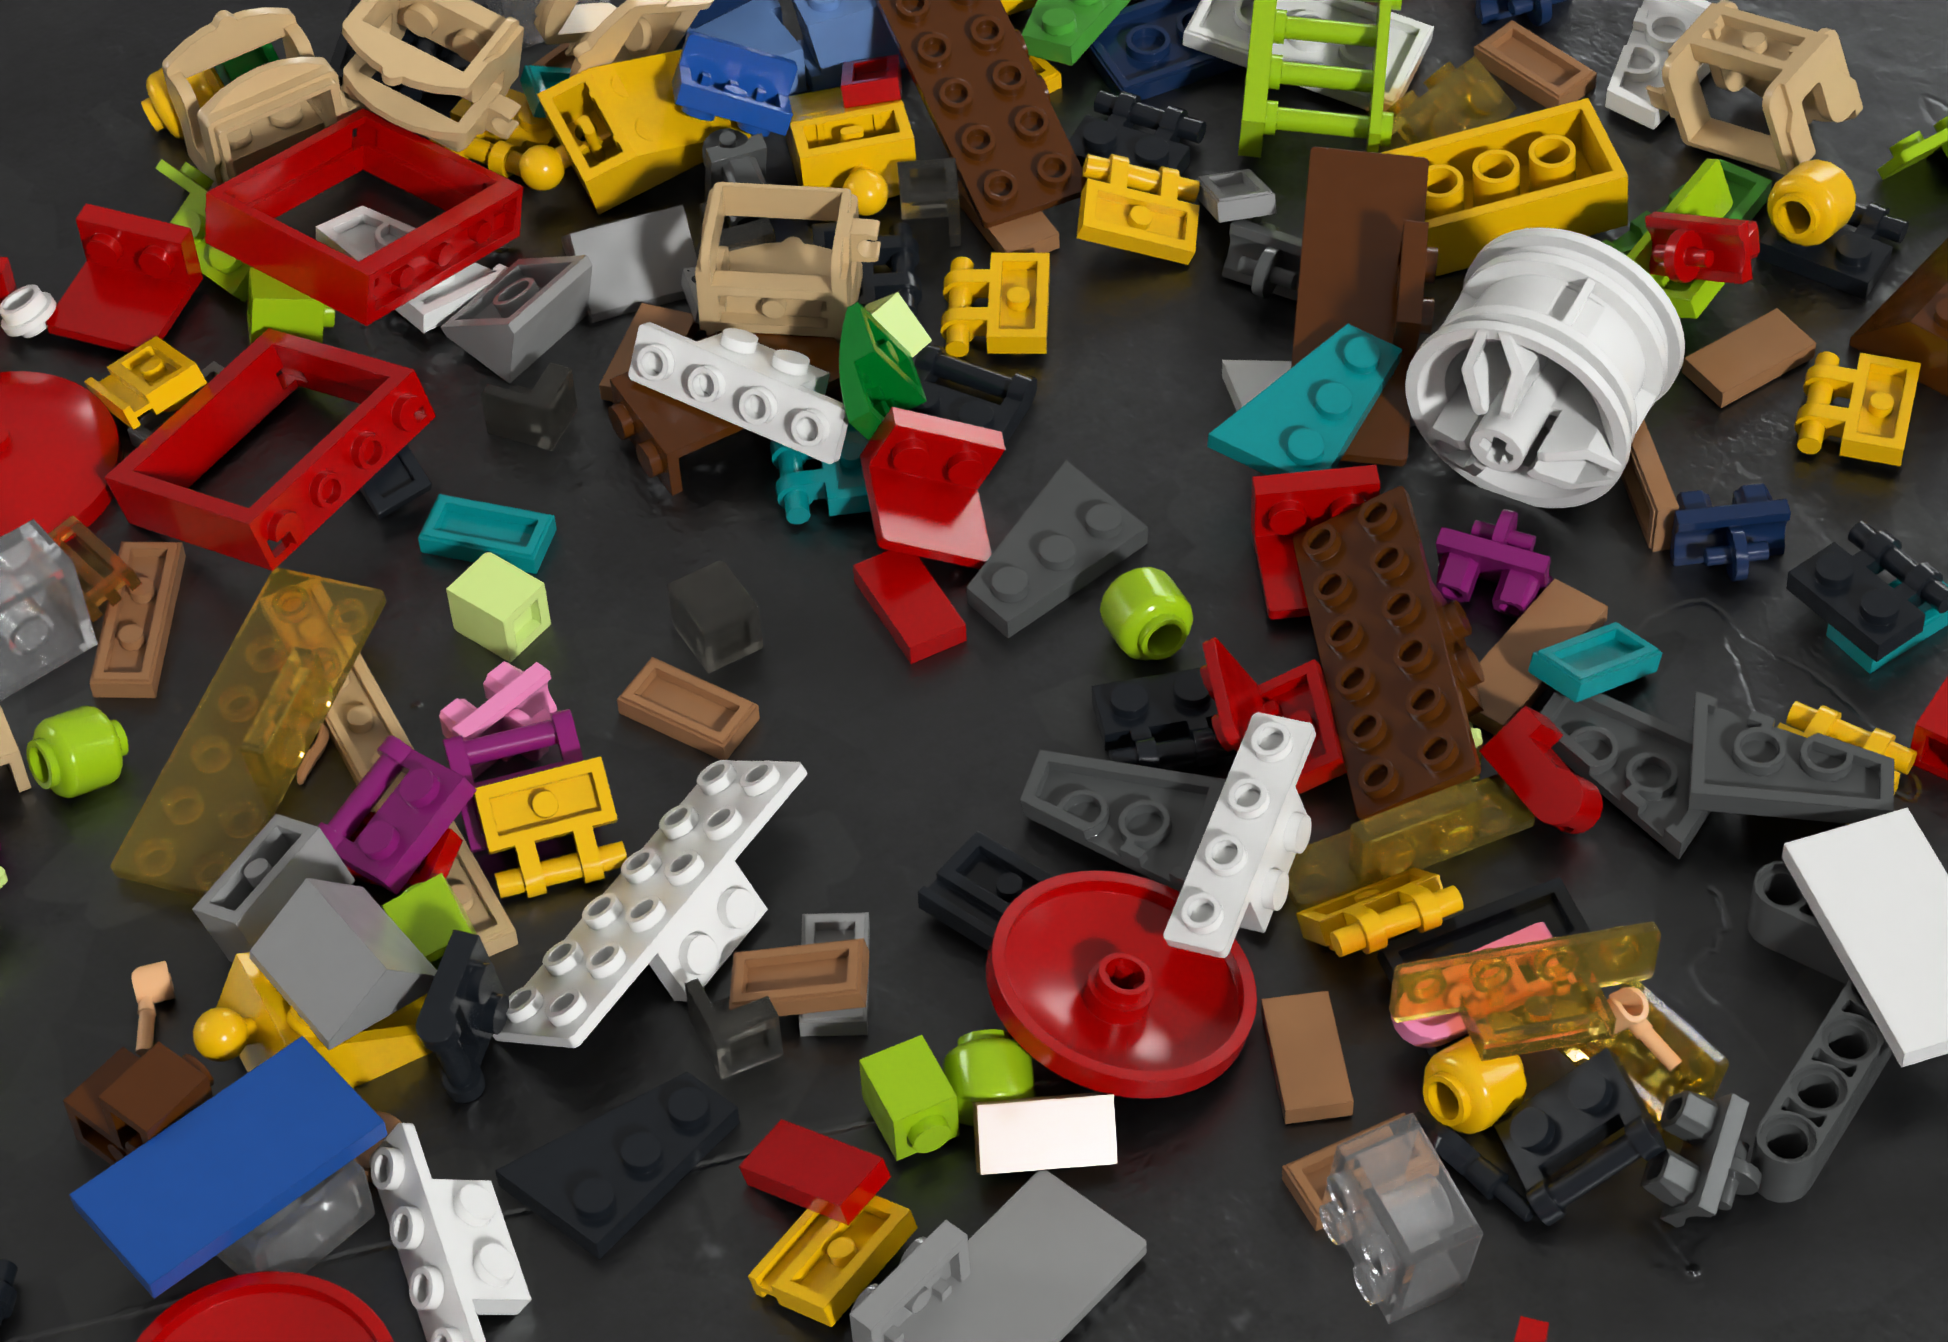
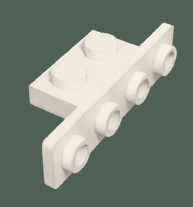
M651 322L639 326L628 373L632 381L824 463L832 464L840 459L849 423L844 404L825 396L830 373L810 365V359L804 354L792 350H774L758 343V337L755 334L737 328H727L722 333L700 341H694Z
M1260 712L1253 714L1163 936L1169 946L1225 958L1231 950L1239 927L1265 933L1273 911H1279L1283 907L1289 889L1288 873L1296 853L1301 854L1304 852L1311 835V818L1307 815L1296 789V784L1316 737L1315 729L1311 723Z
M398 1123L370 1156L369 1164L373 1184L378 1189L390 1226V1237L392 1243L397 1248L407 1278L410 1299L413 1306L417 1309L427 1342H486L477 1315H518L532 1300L491 1180L432 1179L414 1124Z

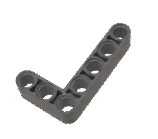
M1778 861L1764 865L1756 873L1747 918L1749 933L1755 941L1764 947L1846 984L1760 1121L1756 1131L1750 1163L1762 1173L1757 1193L1767 1200L1787 1203L1802 1198L1810 1190L1893 1052L1784 861ZM1776 1155H1783L1792 1159H1784Z

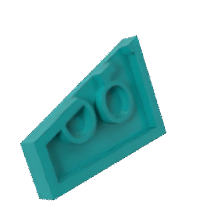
M1346 324L1208 434L1207 447L1265 475L1335 469L1399 365L1402 349L1357 327Z

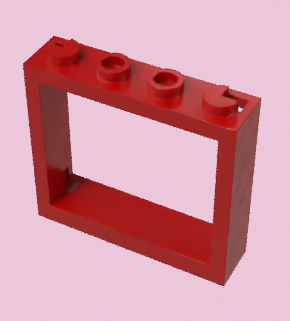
M362 108L206 192L205 243L368 326L519 237L523 186ZM357 128V136L354 137L352 136L353 129ZM362 170L446 211L359 262L275 219Z
M268 328L104 478L128 523L273 571L436 417V414L414 369ZM281 370L282 373L277 377L276 373ZM299 386L360 404L250 508L188 489ZM268 540L274 542L282 541L272 551L267 543Z

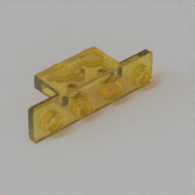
M1499 774L1474 783L1471 780H1467L1351 824V829L1307 845L1303 853H1296L1288 873V895L1300 912L1414 867L1423 869L1531 828L1534 825L1535 816Z
M1650 921L1399 964L1394 969L1389 1011L1393 1020L1398 1023L1459 1012L1481 1061L1612 1039L1616 1017L1601 987L1650 979L1655 971L1661 932L1656 923Z

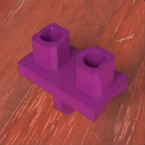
M1502 510L1496 525L1475 520L1471 535L1441 526L1436 540L1439 561L1436 581L1437 589L1444 598L1457 600L1458 602H1469L1477 578L1498 583L1492 599L1493 609L1501 614L1519 619L1536 600L1537 596L1553 581V577L1549 575L1550 556L1532 552L1536 536L1516 531L1518 514L1511 510Z

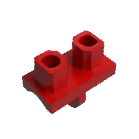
M1657 211L1645 216L1646 228L1650 233L1652 241V254L1649 262L1650 274L1668 276L1670 280L1681 283L1698 279L1744 284L1753 279L1751 259L1757 257L1760 253L1759 229L1756 221Z

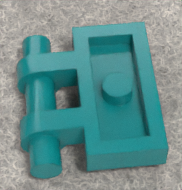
M848 423L839 461L832 464L821 461L822 469L804 471L803 465L805 462L815 458L773 440L770 442L771 460L780 473V478L775 486L777 501L785 509L788 522L792 524L807 522L811 515L809 505L813 500L827 499L829 516L871 511L860 454L869 441L850 423Z

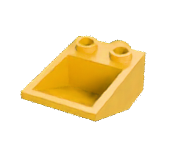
M681 49L588 68L538 93L539 101L560 146L553 148L548 145H535L529 148L520 159L519 173L527 186L534 190L546 191L556 187L563 179L565 169L572 166L595 210L600 215L702 163V147L705 139L712 132L731 128L742 132L748 139L751 137V134L738 128L735 121L715 116L713 121L700 120L687 115L681 110L682 106L675 104L672 80L682 52ZM583 135H584L586 141H581V140H580Z
M841 87L789 96L793 116L785 139L799 186L850 189L851 194L856 195L858 198V211L861 216H870L878 213L886 205L888 198L919 191L914 135L902 100L844 108Z
M250 952L237 953L235 955L216 1008L204 1012L197 1019L193 1028V1042L202 1056L215 1062H225L239 1056L247 1072H250L303 1036L352 1088L433 1052L426 1049L416 1031L417 1018L427 994L328 1050L313 1033L309 1025L298 1015L297 1011L288 1004L251 961Z

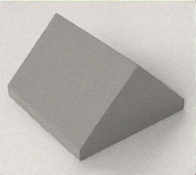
M683 205L585 229L561 237L566 256L587 255L593 264L588 302V313L592 323L636 312L641 303L659 306L686 299L681 285L683 268L696 267L697 256Z
M587 255L518 259L444 323L441 329L447 338L510 384L587 315L593 264Z
M311 878L304 880L250 950L251 961L288 1004L297 1011L298 1015L309 1025L313 1033L328 1050L427 994L437 972L434 966L364 887Z

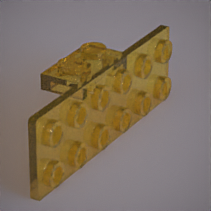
M276 568L270 573L111 863V869L116 877L201 898L207 893L273 818L387 602L382 590L283 568Z

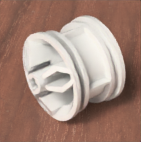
M1543 227L1514 230L1493 239L1477 254L1467 270L1462 292L1453 309L1439 329L1422 343L1414 355L1406 374L1405 390L1407 404L1418 430L1433 451L1453 470L1478 487L1535 507L1567 508L1587 504L1606 494L1616 484L1627 465L1631 444L1645 416L1654 403L1670 389L1677 378L1685 355L1684 332L1676 309L1661 286L1649 273L1625 254L1597 239L1568 230Z

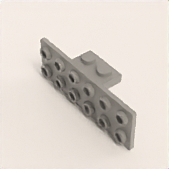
M1039 1170L969 1240L966 1233L948 1220H945L928 1237L922 1236L916 1239L904 1252L899 1266L881 1284H871L856 1299L849 1314L853 1342H1060L1147 1253V1243L1140 1235L1047 1170Z

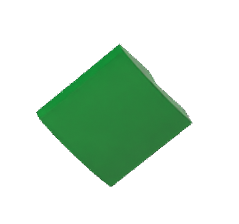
M859 302L847 307L839 350V374L843 404L848 422L870 441L891 407L911 410L926 402L927 399L911 353Z

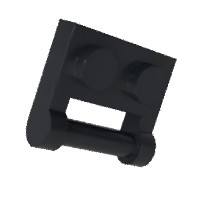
M929 343L918 352L915 360V368L927 401L909 411L1001 431L1004 445H1006L1031 407L1036 395L1038 382L1035 377L1020 372L1010 376L946 355L945 348ZM939 377L1003 398L1004 400L1001 405L935 384Z
M453 930L417 1018L416 1031L426 1049L435 1053L443 1069L441 1079L449 1097L458 1103H468L480 1097L485 1089L486 1080L480 1065L492 1035H498L506 1024L509 998L501 985L495 967L491 963L480 936L458 930Z
M1607 1047L1501 1117L1494 1124L1526 1188V1197L1531 1207L1547 1226H1551L1568 1214L1566 1209L1568 1205L1641 1157L1646 1161H1650L1667 1149L1662 1136L1620 1058ZM1624 1127L1626 1134L1552 1181L1550 1175Z

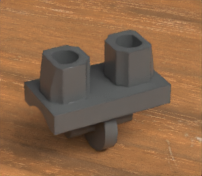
M726 128L712 132L705 139L702 147V158L706 166V204L709 191L717 182L766 184L767 146L762 133L753 135L748 139L742 132ZM725 216L733 233L764 224L763 217Z
M1244 219L1234 220L1230 225V246L1223 266L1222 276L1250 285L1252 294L1266 299L1274 293L1297 301L1302 238L1283 233L1278 226L1263 221L1256 224Z
M1688 1090L1670 1096L1666 1100L1660 1118L1662 1129L1682 1139L1683 1144L1679 1155L1666 1149L1648 1161L1640 1183L1644 1189L1664 1202L1660 1219L1678 1228L1684 1226L1685 1220L1688 1217L1699 1216L1709 1218L1715 1216L1718 1209L1731 1210L1735 1194L1751 1195L1758 1191L1762 1173L1757 1167L1746 1161L1750 1145L1739 1139L1750 1102L1734 1093L1710 1100Z

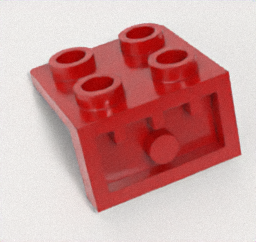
M86 203L76 217V223L87 261L57 303L54 313L46 321L48 332L128 353L155 336L163 340L203 279L191 228Z
M891 407L860 454L877 545L882 549L981 569L992 553L978 489L1006 450L1002 432Z
M1377 465L1252 477L1251 530L1267 614L1270 619L1310 616L1293 545V537L1380 495V479Z

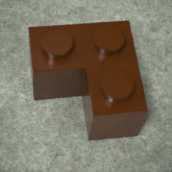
M158 1041L141 1058L125 1047H122L68 1095L63 1102L76 1139L113 1165L212 1098L211 1086L214 1085V1079L208 1069L197 1058L190 1054L180 1057Z

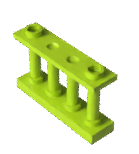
M1253 0L1238 155L1261 158L1263 136H1275L1276 130L1366 139L1365 152L1378 153L1379 146L1390 147L1394 112L1383 111L1391 10L1401 11L1402 0H1354L1378 3L1376 25L1287 16V10L1276 9L1277 0ZM1284 39L1373 47L1372 70L1283 61V55L1272 54L1273 43L1284 44ZM1280 84L1370 93L1369 113L1366 116L1278 107L1279 101L1267 100L1268 89L1279 90Z

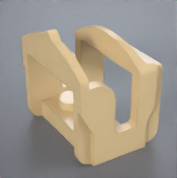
M361 0L343 21L342 35L356 54L343 69L342 89L350 98L364 104L382 118L411 132L424 135L455 152H461L466 149L477 134H483L485 130L507 140L519 125V122L512 118L520 110L521 105L506 97L510 86L519 76L524 27L519 25L517 19L511 16L505 18L471 0ZM408 28L415 35L426 37L457 53L460 57L471 63L463 72L402 41V38ZM377 71L382 74L384 84L372 79V76ZM403 84L410 88L434 94L461 96L473 104L460 121L456 122L388 86Z
M540 0L534 11L537 16L534 20V25L547 45L570 43L565 51V55H574L576 57L572 64L570 78L588 68L674 51L698 12L708 9L714 0H626L618 8L604 2L577 4L579 0Z
M1721 0L1717 4L1711 3L1668 50L1669 56L1662 69L1664 87L1657 88L1651 85L1646 87L1651 105L1668 111L1670 117L1675 118L1681 139L1686 145L1786 175L1800 163L1810 161L1816 154L1808 124H1811L1813 120L1843 122L1844 120L1856 118L1863 110L1856 80L1850 77L1839 35L1835 30L1822 28L1817 32L1738 10L1736 4L1728 0ZM1702 63L1709 64L1717 87L1736 92L1745 86L1763 98L1762 107L1770 135L1710 117L1697 76V70Z
M261 7L242 10L233 14L227 10H221L216 13L210 24L200 28L186 38L162 62L168 93L181 123L188 156L202 173L214 180L212 188L223 184L362 108L371 111L364 104L350 98L343 91L342 86L339 84L337 73L325 58L314 56L307 36L297 24L295 16L288 8ZM282 38L286 59L276 60L256 67L237 77L220 89L201 108L199 107L196 95L186 78Z
M733 182L715 183L708 194L702 223L701 246L695 270L700 330H706L707 336L727 328H737L751 333L834 337L840 343L847 307L853 305L859 299L863 276L861 262H877L879 259L881 242L876 240L878 238L880 221L859 218L858 198L856 195L851 194V190L847 188ZM725 216L837 221L832 249L804 244L800 238L794 236L788 237L782 242L750 245L731 251L728 250L727 246H719Z

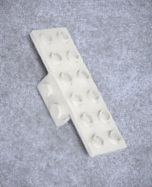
M719 760L707 766L699 774L697 785L680 805L672 808L662 817L659 822L660 828L644 847L625 860L622 864L620 875L609 888L584 908L582 919L567 937L546 952L542 960L543 965L525 986L516 990L508 997L507 1021L503 1030L498 1035H492L494 1039L503 1042L576 1048L583 1043L648 964L674 1001L692 1002L768 910L735 860L805 778L807 771L801 762Z

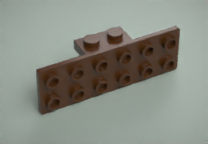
M875 0L984 228L988 229L1081 198V191L1087 181V177L1082 176L1083 169L1051 105L1047 85L1040 74H1036L1029 60L1025 40L1021 32L1014 29L1000 0Z
M1313 147L1309 157L1291 368L1346 324L1357 327L1401 348L1402 354L1399 365L1341 461L1402 467L1406 464L1408 457L1411 416L1405 390L1406 374L1410 362L1416 354L1419 334H1431L1434 315V298L1423 297L1424 283L1434 284L1438 259V247L1427 246L1429 222H1425L1429 161L1424 157Z
M1397 486L1353 509L1293 537V545L1357 817L1364 825L1372 824L1478 776L1481 773V766L1468 718L1484 711L1477 687L1478 684L1485 681L1484 674L1476 655L1465 642V637L1472 634L1471 625L1465 611L1457 600L1448 603L1432 582L1410 495L1405 488Z

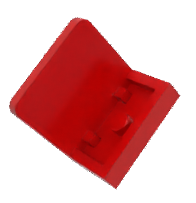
M1216 637L1202 643L1206 665L1200 667V674L1209 695L1216 703L1218 714L1211 718L1214 732L1220 744L1227 752L1232 750L1238 752L1253 714L1260 712L1309 722L1315 729L1316 737L1296 784L1298 794L1347 773L1323 669L1316 659L1258 685Z

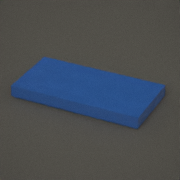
M301 1036L69 1194L74 1209L155 1299L388 1136L383 1119L313 1046Z

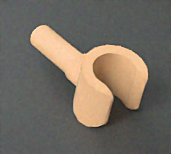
M166 961L140 966L132 972L131 979L138 1003L137 1014L139 1015L136 1054L143 1056L153 1047L155 1017L157 1015L155 1003L176 998L172 977L168 971Z
M1634 987L1621 988L1611 993L1608 999L1594 1006L1593 1017L1597 1025L1606 1033L1617 1034L1629 1029L1637 1040L1640 1039L1669 1072L1682 1062L1680 1057L1652 1028L1653 1025L1646 1019L1649 1005L1645 994L1640 989Z

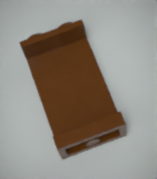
M719 331V332H717V333H715V334H712V335H710V336H708V337H711V336H714V335H716V334L722 333L723 331ZM753 333L758 337V343L774 350H792L804 354L810 359V365L829 372L830 376L825 396L843 403L839 374L840 344L834 337ZM629 371L610 379L614 405L608 407V416L614 431L621 440L627 438L631 440L636 447L638 460L645 473L650 478L657 476L672 496L683 491L679 466L680 457L745 429L634 382L628 376Z

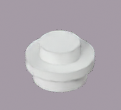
M37 285L23 286L9 294L1 302V327L11 337L21 335L24 338L34 337L47 328L46 321L54 313L57 306L56 301L50 293L42 292Z

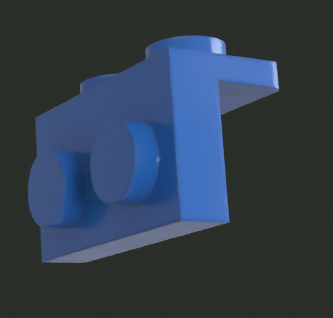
M690 31L686 36L672 80L674 101L676 105L682 106L681 110L684 113L700 120L713 121L715 116L737 122L738 128L752 135L762 133L763 137H767L770 132L786 136L793 116L789 94L798 70L797 64L791 59Z

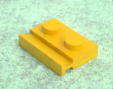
M158 336L153 337L107 366L110 375L98 382L93 377H90L84 381L89 391L103 402L109 412L133 430L141 425L137 417L150 410L158 415L161 412L175 411L194 396V391L207 384L198 365Z
M877 1195L869 1201L849 1225L806 1209L750 1272L748 1278L756 1295L763 1298L767 1294L777 1298L779 1305L829 1327H833L918 1227L910 1209Z

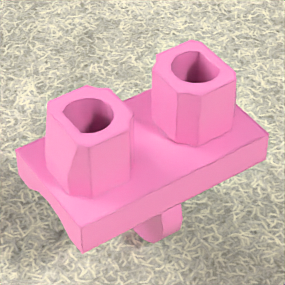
M503 661L487 674L483 687L488 700L479 708H476L465 699L456 698L440 711L439 719L443 735L446 738L462 735L463 740L466 741L551 720L550 713L556 712L557 706L548 690V681L551 680L550 671L538 662L534 663L526 671H522ZM549 747L521 753V755L530 761H537L549 751ZM509 756V757H505V758H501V759L504 760V761H508V760L511 759L513 756ZM499 759L470 766L473 779Z

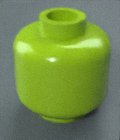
M1154 567L1135 568L1120 575L1110 584L1102 597L1100 605L1102 622L1118 646L1130 658L1141 661L1165 659L1175 654L1185 643L1194 619L1190 603L1175 582L1163 570Z
M87 705L42 720L36 726L32 740L27 743L26 755L30 771L38 785L43 789H51L58 796L73 798L110 785L117 780L122 771L123 756L127 755L129 745L126 733L117 720H109L100 709Z
M984 1029L964 1034L957 1040V1047L950 1050L943 1060V1072L957 1095L958 1118L961 1124L974 1127L972 1102L1036 1097L1031 1055L1015 1040H1012V1036L1007 1031Z

